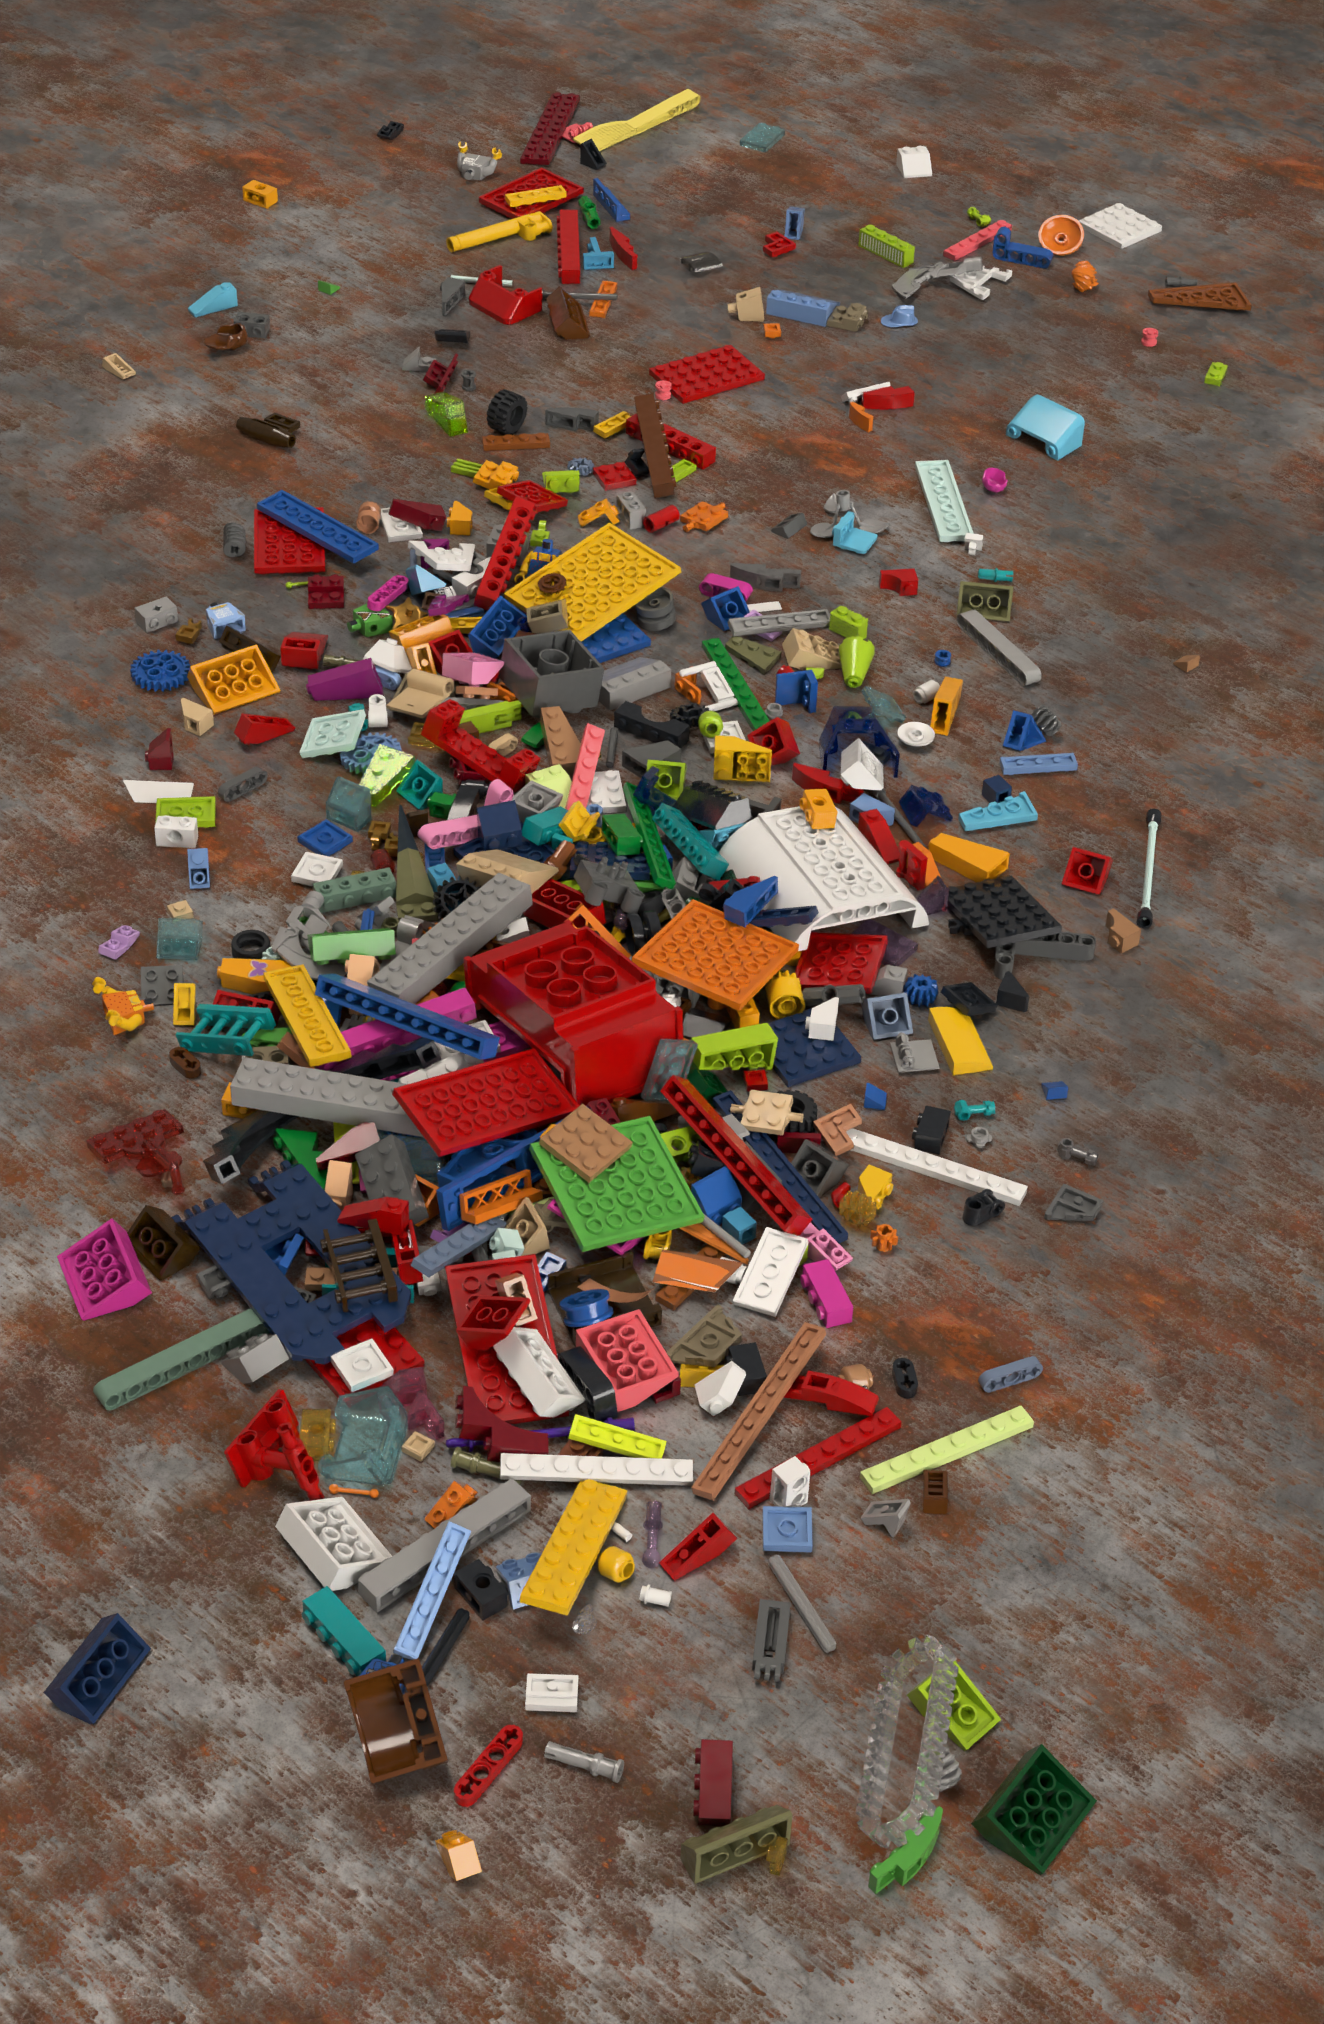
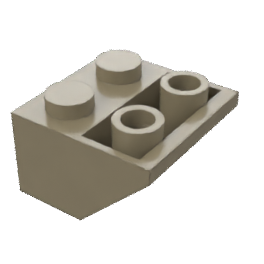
M566 599L535 605L526 609L527 623L532 633L541 634L568 628Z

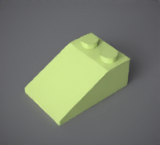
M560 764L525 775V785L532 780L563 794L559 807L565 808L572 781Z

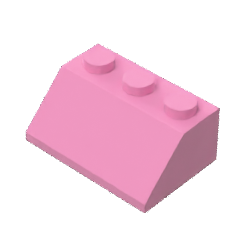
M443 653L442 675L451 678L453 681H459L460 684H469V687H480V684L489 683L504 666V661L478 653Z

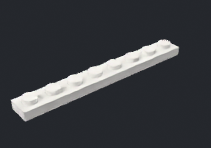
M501 1453L500 1479L510 1480L513 1478L514 1480L580 1482L591 1479L600 1483L692 1486L693 1460Z

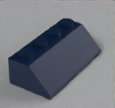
M118 1613L103 1617L43 1693L61 1711L89 1724H94L151 1648Z

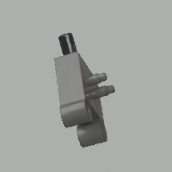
M581 854L574 857V864L578 867L574 878L582 890L586 902L594 906H600L603 900L621 904V909L629 914L638 912L644 894L638 889L627 871V862L623 861L621 866L618 862H614L611 867L607 866V857H602L599 864L590 862Z

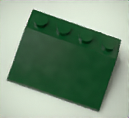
M1040 1744L1024 1754L971 1824L990 1844L1037 1874L1042 1875L1097 1800Z

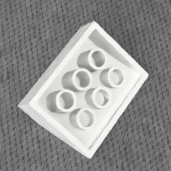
M343 1497L286 1504L275 1526L283 1538L295 1550L296 1554L308 1566L309 1570L321 1582L322 1586H328L332 1591L347 1589L355 1585L363 1573L371 1571L380 1565L383 1560L392 1557Z

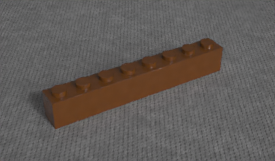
M654 393L635 396L636 412L654 498L675 495L674 487H677L675 477H671L674 476L673 466H669L672 463L670 454L667 455L669 453L668 443L664 444L667 442L665 432L662 433L664 431L663 421H659L662 420L661 411H657V409H660L658 399L655 400Z

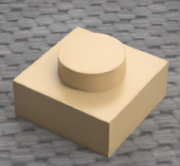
M186 900L167 905V912L174 923L194 918L193 911Z

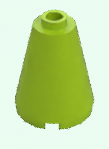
M848 637L839 645L844 682L851 688L862 685L875 654V647L869 640L868 642L864 641L863 637Z

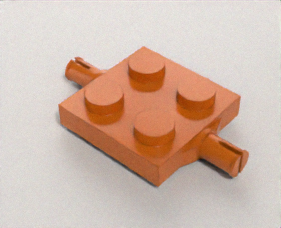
M699 502L691 509H688L680 515V521L686 523L683 526L684 532L694 528L708 531L727 519L728 511L723 510L726 507L725 504L720 502L713 506L707 502Z

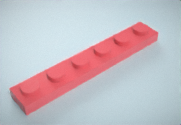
M999 220L945 249L943 256L956 261L993 241L999 228L1007 227L1011 231L1012 225L1004 220Z
M587 723L584 729L565 806L566 810H569L572 804L580 801L585 808L587 807L605 733L604 729Z

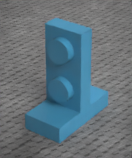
M590 237V242L587 244L588 253H583V270L614 268L613 251L601 252L596 237Z

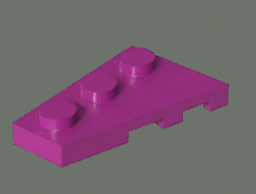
M469 595L435 596V599L432 600L428 608L429 616L448 614L455 610V607L462 606L463 602H469Z

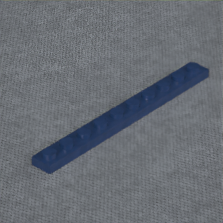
M731 1090L713 1098L712 1104L723 1117L732 1114L741 1123L743 1114L731 1113L730 1108L731 1104H743ZM749 1131L750 1135L743 1137L744 1142L747 1141L782 1180L783 1187L813 1219L811 1223L819 1231L824 1228L838 1243L848 1240L847 1231L767 1133Z

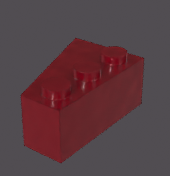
M701 1739V1748H695V1764H700L699 1774H695L694 1790H699V1800H694L693 1816H698V1825L726 1826L730 1824L733 1741Z

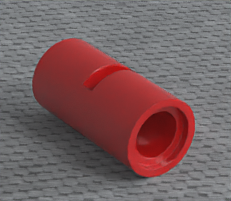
M669 505L644 517V528L647 532L653 533L679 520V511L676 506Z

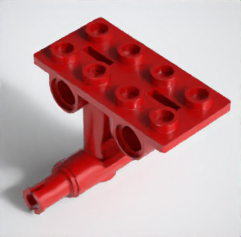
M282 1389L276 1391L227 1447L224 1454L240 1487L245 1488L251 1480L262 1481L269 1478L274 1472L273 1468L293 1472L300 1489L306 1492L309 1501L325 1499L318 1485L320 1478L314 1467L313 1458L309 1456L297 1429L299 1422Z

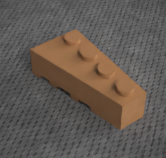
M560 706L541 708L540 724L549 767L560 764L569 777L573 778L581 743Z

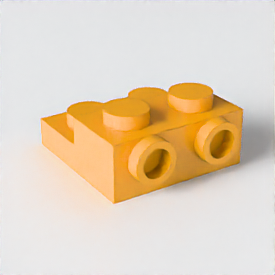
M486 460L474 476L473 483L487 489L512 484L513 481L516 482L518 479V467L504 461L497 465Z

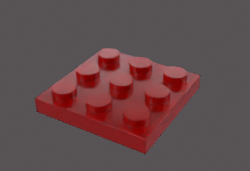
M531 480L498 486L496 492L502 495V498L513 502L516 496L534 502L536 514L542 511L547 512L551 509L565 507L568 503V499Z

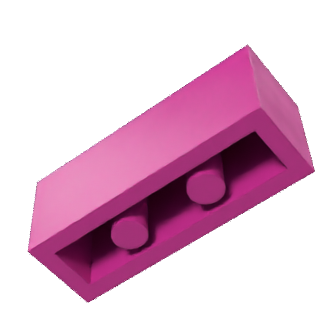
M829 1259L803 1265V1274L800 1275V1282L802 1287L808 1291L810 1303L816 1307L818 1319L823 1321L826 1328L851 1323L853 1305Z

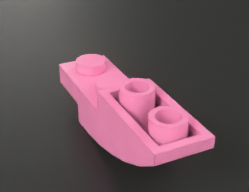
M810 1222L800 1234V1237L808 1239V1257L815 1262L829 1259L836 1271L853 1260L824 1228L819 1231Z

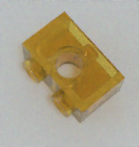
M302 1409L300 1440L304 1443L313 1461H329L330 1452H334L335 1440L334 1437H331V1433H336V1419H332L331 1409Z

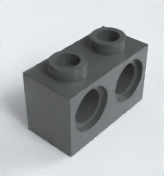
M238 312L234 319V324L240 323L245 326L248 337L266 338L270 330V319L267 314Z

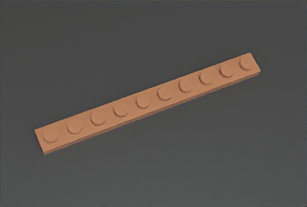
M806 1322L802 1325L691 1487L693 1494L714 1501L826 1336L825 1328Z

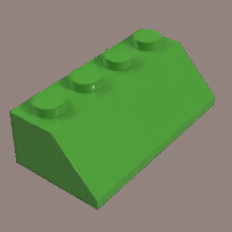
M390 928L307 934L311 960L317 961V965L329 964V960L336 959L338 963H346V960L350 958V954L378 956L379 960L391 959V955H396L394 930Z

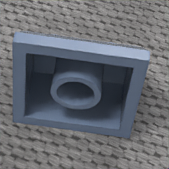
M907 992L864 999V1002L861 1003L864 1022L873 1040L894 1037L899 1033H913Z

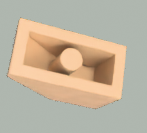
M330 1160L325 1192L341 1210L346 1205H350L353 1197L352 1163Z

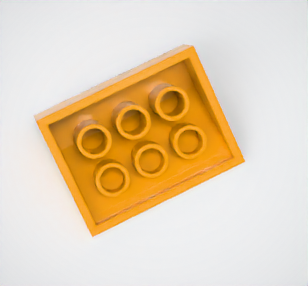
M257 644L190 666L187 675L194 692L207 708L213 710V715L281 691Z

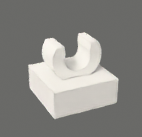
M966 533L964 549H969L968 554L975 555L976 550L982 551L983 535Z

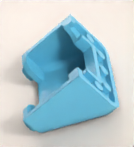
M1037 394L1027 401L1007 425L1006 435L1016 439L1021 436L1023 431L1045 442L1047 455L1058 461L1082 446L1085 421L1080 414Z

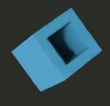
M742 1207L723 1215L722 1229L742 1245L756 1238L757 1222Z

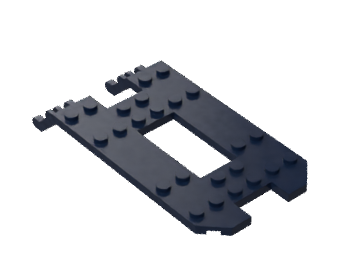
M288 1160L280 1163L282 1171L278 1172L275 1167L269 1168V1173L266 1170L261 1172L262 1181H259L256 1176L249 1178L248 1183L255 1193L266 1191L274 1201L240 1218H237L224 1202L214 1203L211 1198L203 1201L204 1210H201L198 1205L192 1206V1211L189 1208L184 1210L185 1219L183 1220L177 1214L171 1217L184 1231L188 1230L269 1332L272 1335L277 1334L286 1353L292 1360L303 1361V1359L315 1360V1363L327 1364L331 1361L332 1355L344 1350V1347L337 1340V1336L373 1318L384 1333L405 1321L407 1307L411 1300V1291L393 1270L397 1285L398 1301L389 1303L387 1295L381 1292L348 1299V1312H343L341 1303H336L334 1290L307 1303L266 1254L265 1250L295 1236V1234L301 1233L331 1268L327 1252L322 1253L320 1240L324 1239L323 1229H328L330 1240L361 1234L355 1226L337 1222L342 1210L302 1164L291 1165ZM362 1242L334 1248L333 1250L336 1257L369 1250L372 1245ZM371 1258L338 1265L340 1273L373 1267L377 1261ZM375 1275L343 1282V1286L346 1291L379 1284L382 1278Z

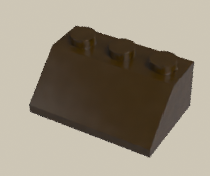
M145 1205L127 1232L137 1258L159 1280H164L188 1267L201 1248L163 1209Z

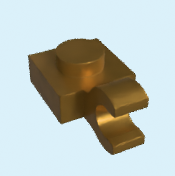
M371 821L368 829V838H371L372 842L371 850L379 851L381 840L388 839L391 822Z

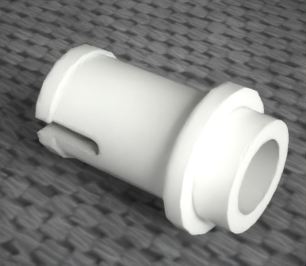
M649 1584L642 1586L640 1601H644V1604L650 1602L669 1607L672 1591L651 1588Z

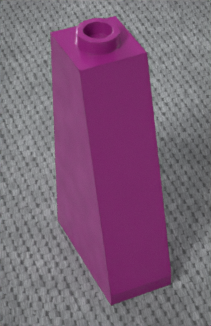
M372 658L308 675V683L306 684L307 692L309 695L312 694L314 701L370 698V696L375 694L384 696L383 685Z

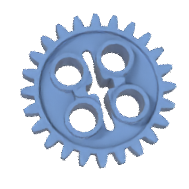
M379 732L375 735L369 733L368 736L361 734V738H358L354 750L342 751L340 759L344 768L349 769V772L355 771L356 774L362 772L363 775L370 772L373 775L375 771L387 770V767L393 768V763L398 764L402 751L400 742H397V738L393 739L392 735L386 737V733L380 736Z

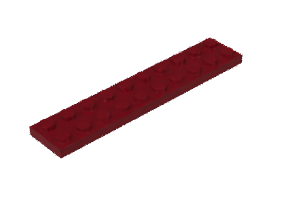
M559 92L551 95L522 153L520 164H550L562 139V135L578 106L580 95H575L574 93L561 94Z

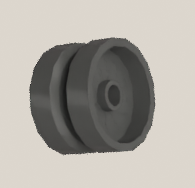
M658 588L635 604L638 624L645 630L660 631L671 626L676 620L674 597L672 592L666 588Z

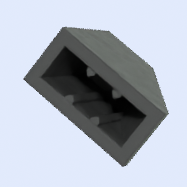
M663 741L624 749L622 751V766L643 780H646L648 760L681 763V748L670 741Z

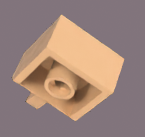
M350 954L349 960H346L345 972H348L347 978L368 986L367 981L380 971V964L375 956ZM349 1008L350 1015L363 1016L362 1013Z

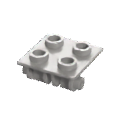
M899 1033L896 1037V1042H890L898 1072L940 1069L931 1039L908 1041L909 1038L905 1033Z

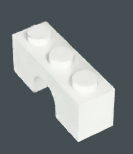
M491 557L477 563V574L463 571L452 577V587L456 595L468 594L469 600L476 596Z

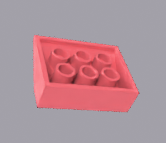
M640 1309L576 1330V1347L581 1346L611 1381L615 1390L618 1412L637 1406L679 1376L677 1369Z

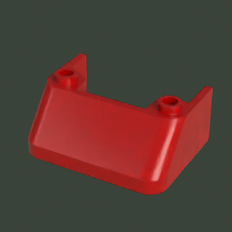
M498 265L480 274L469 295V305L502 324L511 325L542 311V288L539 287L530 292L522 288H517L511 292L502 287V266Z

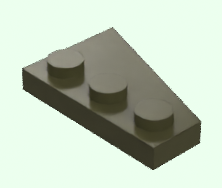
M732 636L725 644V649L740 660H746L750 667H757L762 675H765L781 658L782 651L740 636Z

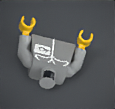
M461 141L458 143L460 153H458L457 166L463 178L480 181L494 173L498 163L497 159L502 157L500 149L497 152L496 148H493V158L471 153L465 154L464 152L468 150L467 143L465 142L464 147H461Z

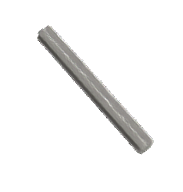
M780 1555L771 1556L768 1565L824 1652L834 1651L836 1649V1641Z

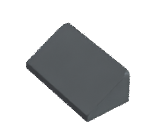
M803 513L791 514L774 526L771 531L784 538H790L805 527L807 521Z

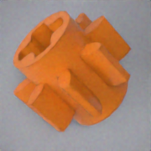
M888 1224L877 1225L876 1231L871 1230L870 1239L872 1240V1247L875 1246L879 1251L883 1252L891 1251L892 1245L898 1244L897 1230Z

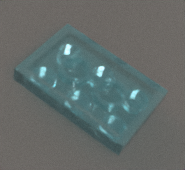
M759 123L740 140V146L766 152L785 135V130L777 126H769L766 123Z
M660 1039L641 1097L646 1101H668L660 1090L672 1075L684 1079L687 1078L698 1044L693 1040Z

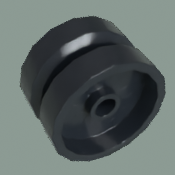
M655 910L644 911L641 917L637 913L625 915L624 933L631 956L635 955L661 930L660 921Z

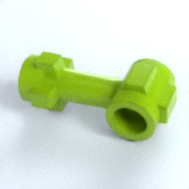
M970 207L967 210L968 216L971 219H976V224L979 227H984L991 223L990 216L986 214L980 215L975 207Z

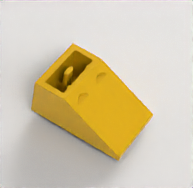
M715 736L713 780L770 782L772 750L735 736Z

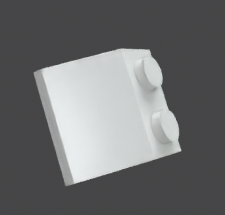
M903 147L897 150L896 165L903 178L932 176L930 153L926 147Z

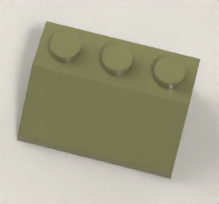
M960 581L957 615L975 609L986 620L1010 622L1014 586Z

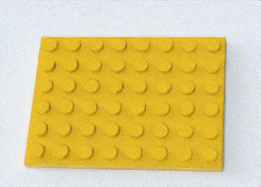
M608 523L504 593V597L526 613V609L531 606L566 599L568 628L558 631L571 630L582 642L679 575L681 567L613 524ZM557 573L566 578L567 586L559 594L553 593L551 595L548 593L545 595L544 592L539 590L538 581L547 574Z

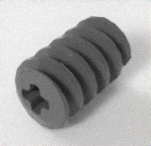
M227 523L223 529L224 554L228 557L241 556L246 550L245 529L240 524Z

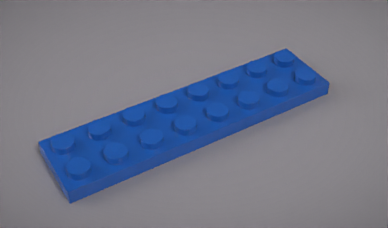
M280 490L257 503V509L353 564L379 550L377 542L284 490Z

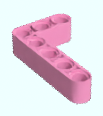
M500 779L492 781L488 787L484 806L512 801L513 790ZM477 815L426 824L420 828L418 837L431 849L464 844L478 837Z

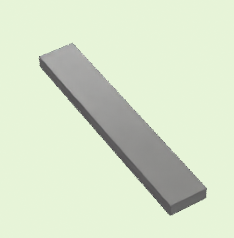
M828 609L732 618L728 620V626L733 636L791 631L792 628L801 630L830 627V613Z

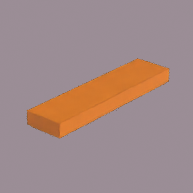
M602 281L597 293L615 294L617 282ZM594 300L589 316L605 318L612 300Z

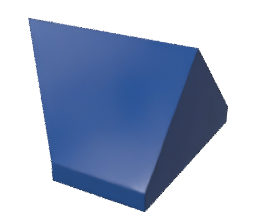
M1013 710L1003 747L1023 751L1046 742L1032 715Z

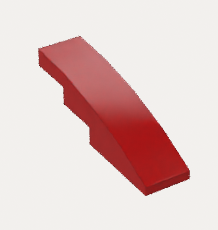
M610 227L609 241L613 251L631 270L637 269V254L633 252L634 247L630 245V239L614 227Z

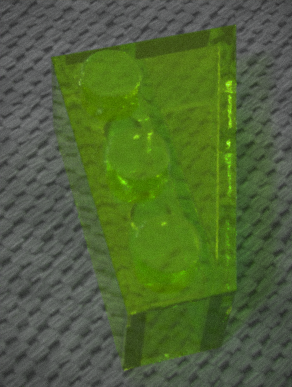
M443 391L425 396L426 410L450 437L468 433L462 399Z
M379 744L357 788V800L376 807L392 792L391 790L398 783L400 784L404 780V777L415 763V756Z

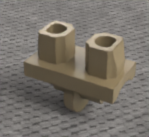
M548 1199L545 1204L536 1203L534 1205L547 1232H551L554 1227L569 1228L565 1219L547 1209V1206L553 1199Z

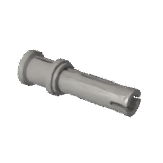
M551 1741L547 1743L545 1748V1758L589 1770L593 1776L602 1775L611 1778L615 1783H618L621 1779L624 1769V1760L622 1759L618 1761L604 1757L602 1753L588 1754Z

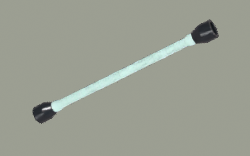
M1150 809L1146 814L1149 833L1141 910L1137 913L1136 921L1137 925L1141 928L1150 927L1153 921L1150 898L1156 831L1162 817L1158 809Z

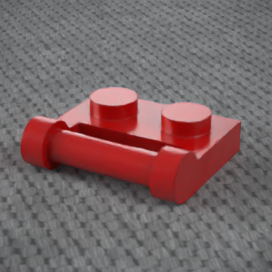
M902 840L899 842L898 847L900 857L896 875L907 880L910 885L919 891L925 888L928 857L909 841ZM908 854H909V858H908V868H906V866H907V856H908Z

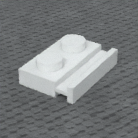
M527 1673L525 1710L577 1712L578 1675Z

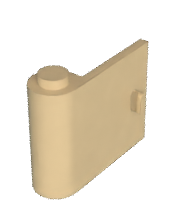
M412 669L406 677L408 687L389 702L386 707L387 709L424 718L430 709L438 706L450 696L454 688V682L451 678Z

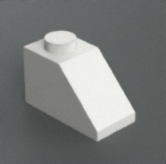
M834 997L812 1008L811 1017H806L805 1029H809L808 1038L834 1040L839 998Z
M731 1361L696 1383L695 1389L699 1405L713 1416L732 1405L744 1381L746 1372Z

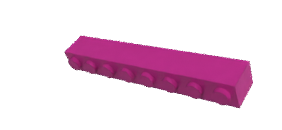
M466 988L417 1004L420 1007L462 1023L477 1018L475 1003ZM378 1019L341 1032L351 1050V1057L363 1050L377 1053L393 1043L401 1046L421 1038L419 1035ZM347 1059L315 1067L319 1070L328 1071Z

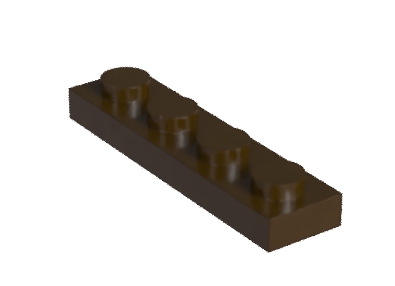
M227 625L219 640L220 643L234 651L257 644L271 672L275 671L281 655Z

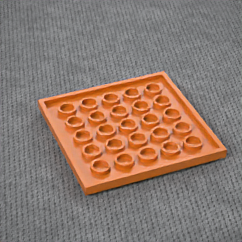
M693 899L633 955L631 961L641 969L740 1011L798 952L799 944L750 923L744 928L724 919V912Z

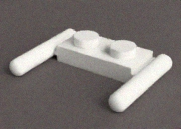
M715 661L679 671L681 677L701 673L700 676L716 702L715 704L705 706L710 711H718L738 705L737 699L734 698V694L720 669L716 667Z

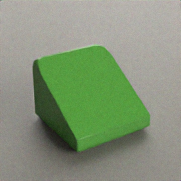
M321 280L318 281V290L331 295L340 289V286Z

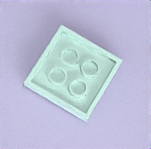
M364 709L312 718L299 752L301 757L313 758L319 755H331L336 752L354 750L366 717Z

